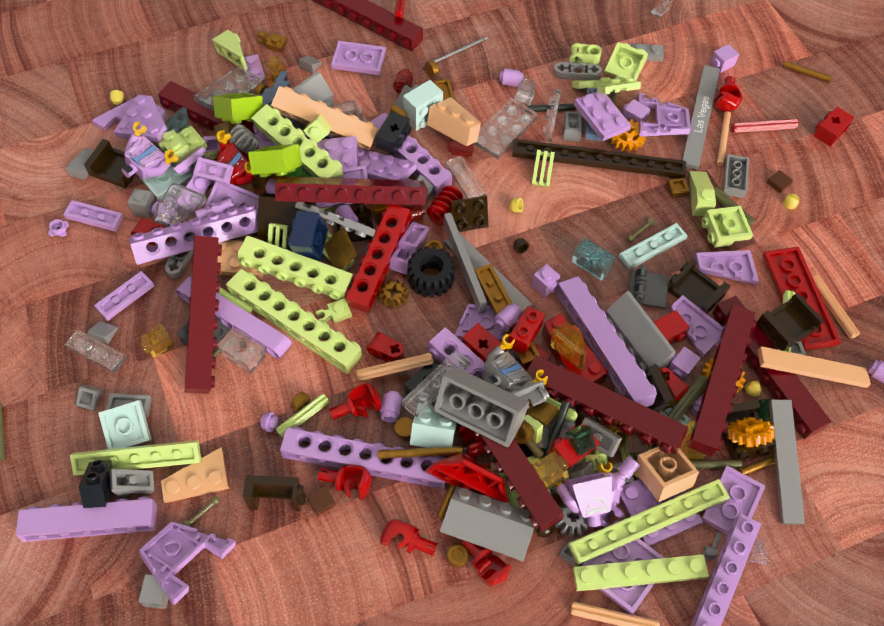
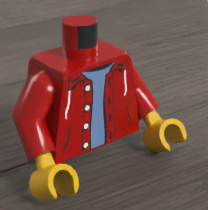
M225 130L217 132L216 136L220 143L216 162L234 167L229 183L236 186L251 183L254 175L251 172L249 156L239 150L232 142L228 141L231 139L229 133L225 134Z

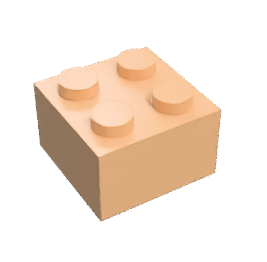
M659 447L639 454L636 461L640 466L635 472L658 502L692 488L699 473L680 448L675 455L673 453L666 454Z

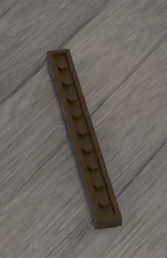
M514 139L513 157L536 159L537 150H541V152H555L553 162L673 178H685L686 161Z

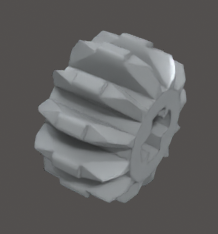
M237 124L229 133L231 135V142L246 154L256 150L260 143L257 136L241 124Z
M563 502L560 509L564 514V518L555 524V528H562L561 535L568 532L569 538H572L574 533L580 537L582 531L586 532L588 529L586 525L588 524L587 517L582 518L573 513Z

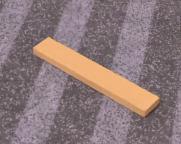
M762 346L757 350L760 367L865 388L871 385L867 368Z

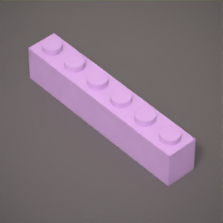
M139 497L137 500L130 501L128 499H117L116 502H107L106 507L83 508L81 502L72 503L71 506L53 504L49 508L30 506L18 512L16 537L23 542L154 531L157 525V504L150 497Z

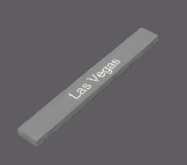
M704 65L690 122L691 130L687 135L682 161H686V168L694 170L699 168L720 68Z

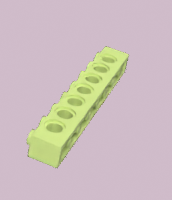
M240 269L226 284L229 293L250 305L253 311L347 375L361 360V347L356 342H350L341 332H335L326 322H320L311 312H305L296 302L287 300L281 292H276L266 282L259 281L253 273ZM308 328H313L311 331H306ZM323 338H328L327 341H321ZM339 348L344 349V350L341 351V352H337V351H336V350L339 349Z

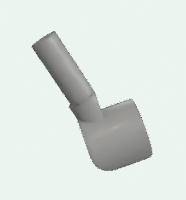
M717 532L712 546L705 545L703 550L704 558L713 560L718 554L717 547L722 536L721 533Z

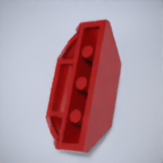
M457 454L435 462L426 469V473L454 487L466 488L492 499L509 503L502 477L492 470L490 466L474 461L469 455Z

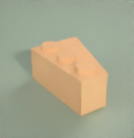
M452 97L438 102L429 108L428 126L465 146L477 142L481 123Z

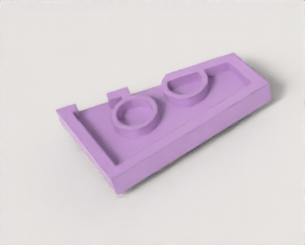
M750 250L701 252L695 255L697 269L704 274L757 285L759 282Z
M684 295L670 307V312L677 310L689 325L690 329L686 335L703 358L719 342L723 327Z

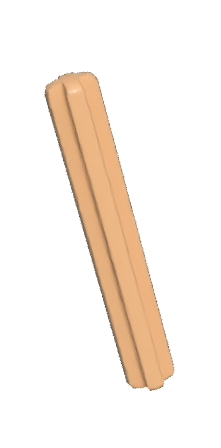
M818 274L812 276L822 300L850 339L857 337L860 334L859 330Z
M431 353L421 354L358 369L357 377L359 381L431 365L434 360Z
M573 602L571 605V614L618 626H660L659 621L578 602Z

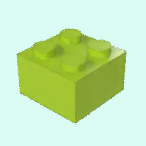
M250 93L213 96L215 117L222 119L223 122L231 121L232 124L242 123V120L253 122L251 118L263 108V97Z
M299 144L265 146L248 152L252 175L259 174L260 177H267L276 173V176L287 175L288 172L296 171L295 168L302 166Z

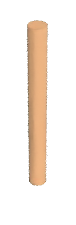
M729 111L724 112L717 166L719 167L724 165L731 117V112Z

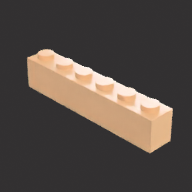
M279 86L271 104V108H276L281 115L308 125L321 114L332 127L328 135L336 138L356 136L358 147L370 151L378 128L371 122L365 123L360 121L355 115H346L338 108L332 109L327 107L324 102L313 101L309 96L305 94L299 95L289 87L283 88Z

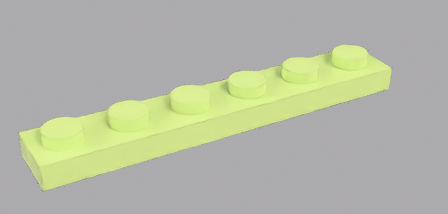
M199 440L76 452L70 455L73 476L84 475L89 462L95 460H111L113 469L133 470L200 463L201 453Z
M704 554L573 568L576 591L698 580L709 577Z

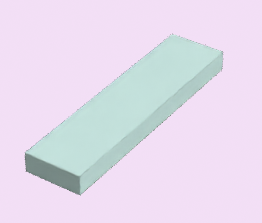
M675 223L619 253L618 258L630 270L686 240L688 235Z

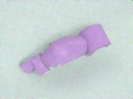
M630 456L617 468L619 470L617 473L613 472L618 492L611 505V511L600 514L601 525L604 527L610 526L608 517L613 512L615 516L625 518L623 511L616 507V505L620 502L622 486L626 483L625 479H630L640 466Z

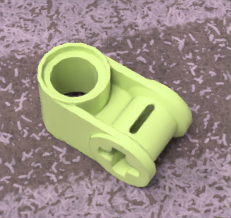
M575 43L571 46L570 63L599 65L602 52L600 46Z

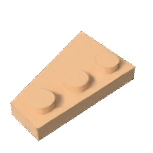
M222 447L201 458L200 463H192L161 480L163 501L169 503L229 489Z

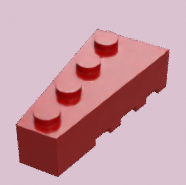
M561 313L547 320L544 323L542 335L556 360V365H562L564 369L600 385L605 382L609 371Z

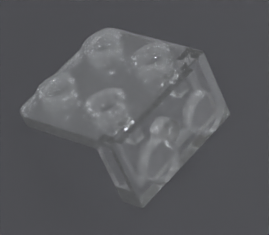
M172 183L157 204L155 221L169 227L174 223L189 222L190 219L196 216L195 210L201 209L207 197L185 186Z

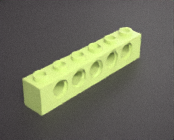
M266 104L251 118L255 127L275 145L301 144L299 146L301 167L313 177L342 178L344 176L341 163L336 159L332 160L326 150H320L313 139H307L304 132L300 128H294L288 118L284 119L281 117L280 112L276 108H271Z
M248 235L238 251V263L242 266L257 269L263 274L276 276L282 281L287 280L298 287L309 288L317 294L328 295L334 300L344 299L347 289L352 285L353 274Z

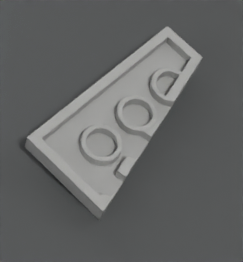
M296 202V208L306 212L319 213L321 218L326 219L325 223L336 227V224L341 225L340 229L343 227L348 232L351 229L356 230L355 234L364 238L366 235L373 237L376 230L304 202Z

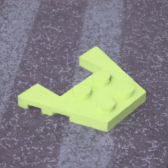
M616 76L615 79L602 77L601 80L572 81V88H597V92L603 94H610L612 91L616 93L620 92V90H636L641 87V82L634 81V78H625L624 76Z

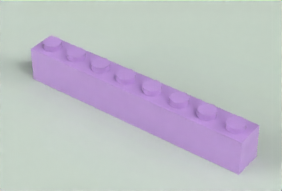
M579 276L558 283V298L595 356L609 371L608 376L620 395L645 407L653 405L657 395L654 385L649 383L644 370L639 368L634 355L629 353L624 340L619 338L614 325L609 323L605 312L597 305L596 298L589 293L586 283L582 282Z

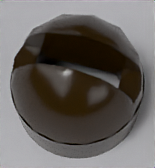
M517 238L513 242V247L518 254H522L528 250L529 243L524 238Z
M553 525L543 532L538 527L537 536L549 537L554 531Z

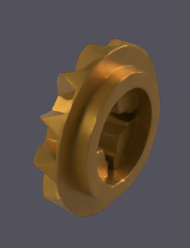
M389 280L387 283L382 284V287L379 289V299L388 307H399L409 297L408 288L404 282L400 283L398 280ZM395 288L397 293L392 298L391 292Z

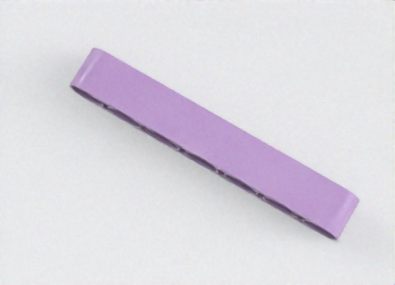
M189 276L176 289V293L190 304L191 277ZM216 293V299L219 300V310L215 311V317L227 328L276 359H280L292 345L290 339L284 334Z

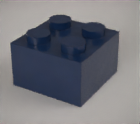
M297 211L296 217L292 220L293 229L288 237V245L294 253L321 262L328 228L319 213Z

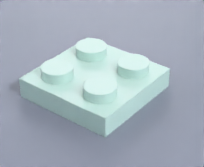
M141 400L98 413L108 449L131 447L152 440Z

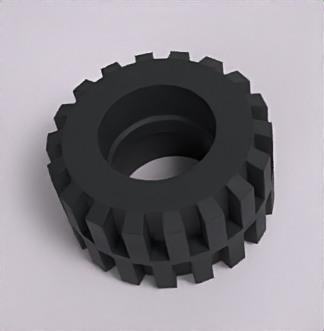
M426 246L423 250L420 248L417 250V253L411 255V258L408 260V283L412 290L415 289V293H422L423 297L430 295V298H434V295L442 296V292L447 293L448 288L451 289L454 282L455 263L448 252L444 253V249H436V246H432V248ZM432 268L438 270L440 273L436 275H426L422 271H424L425 269Z

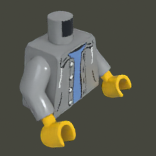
M509 334L504 335L501 346H497L487 356L484 366L486 371L483 374L484 381L505 391L520 390L531 383H537L542 380L544 385L547 383L548 376L539 378L543 375L544 370H538L535 379L532 380L533 378L508 351L504 352L505 349H511L515 342V339L511 343L505 341Z

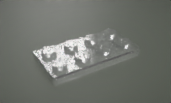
M237 66L194 95V100L214 111L213 96L234 93L252 94L258 84H265V79Z
M511 97L480 128L478 140L473 144L499 159L514 143V139H518L537 120L538 113Z

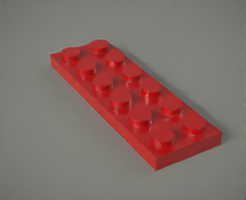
M799 246L765 251L762 256L782 304L785 291H794L795 294L798 293L824 320L817 331L801 340L804 350L838 346L841 340Z

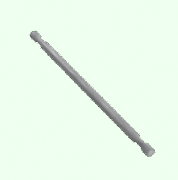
M486 36L483 39H479L471 44H468L460 49H457L433 61L437 63L456 53H459L467 48H470L478 43H481L484 40H487L488 37Z

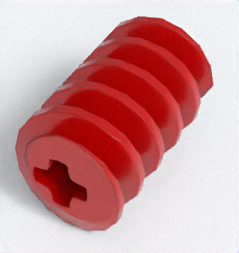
M445 186L431 203V206L427 208L428 217L435 224L444 225V214H452L451 201L463 199L462 192L456 187Z

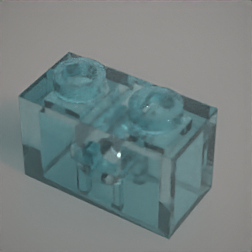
M584 238L575 249L572 262L603 281L612 270L616 256Z

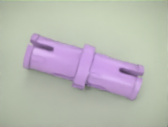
M228 198L215 204L214 202L210 203V206L195 210L197 218L201 219L208 217L211 213L220 214L226 212V210L234 208L231 199Z

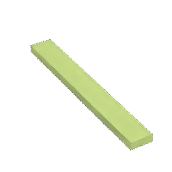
M717 479L570 542L568 547L577 565H580L722 503L730 497L721 481Z

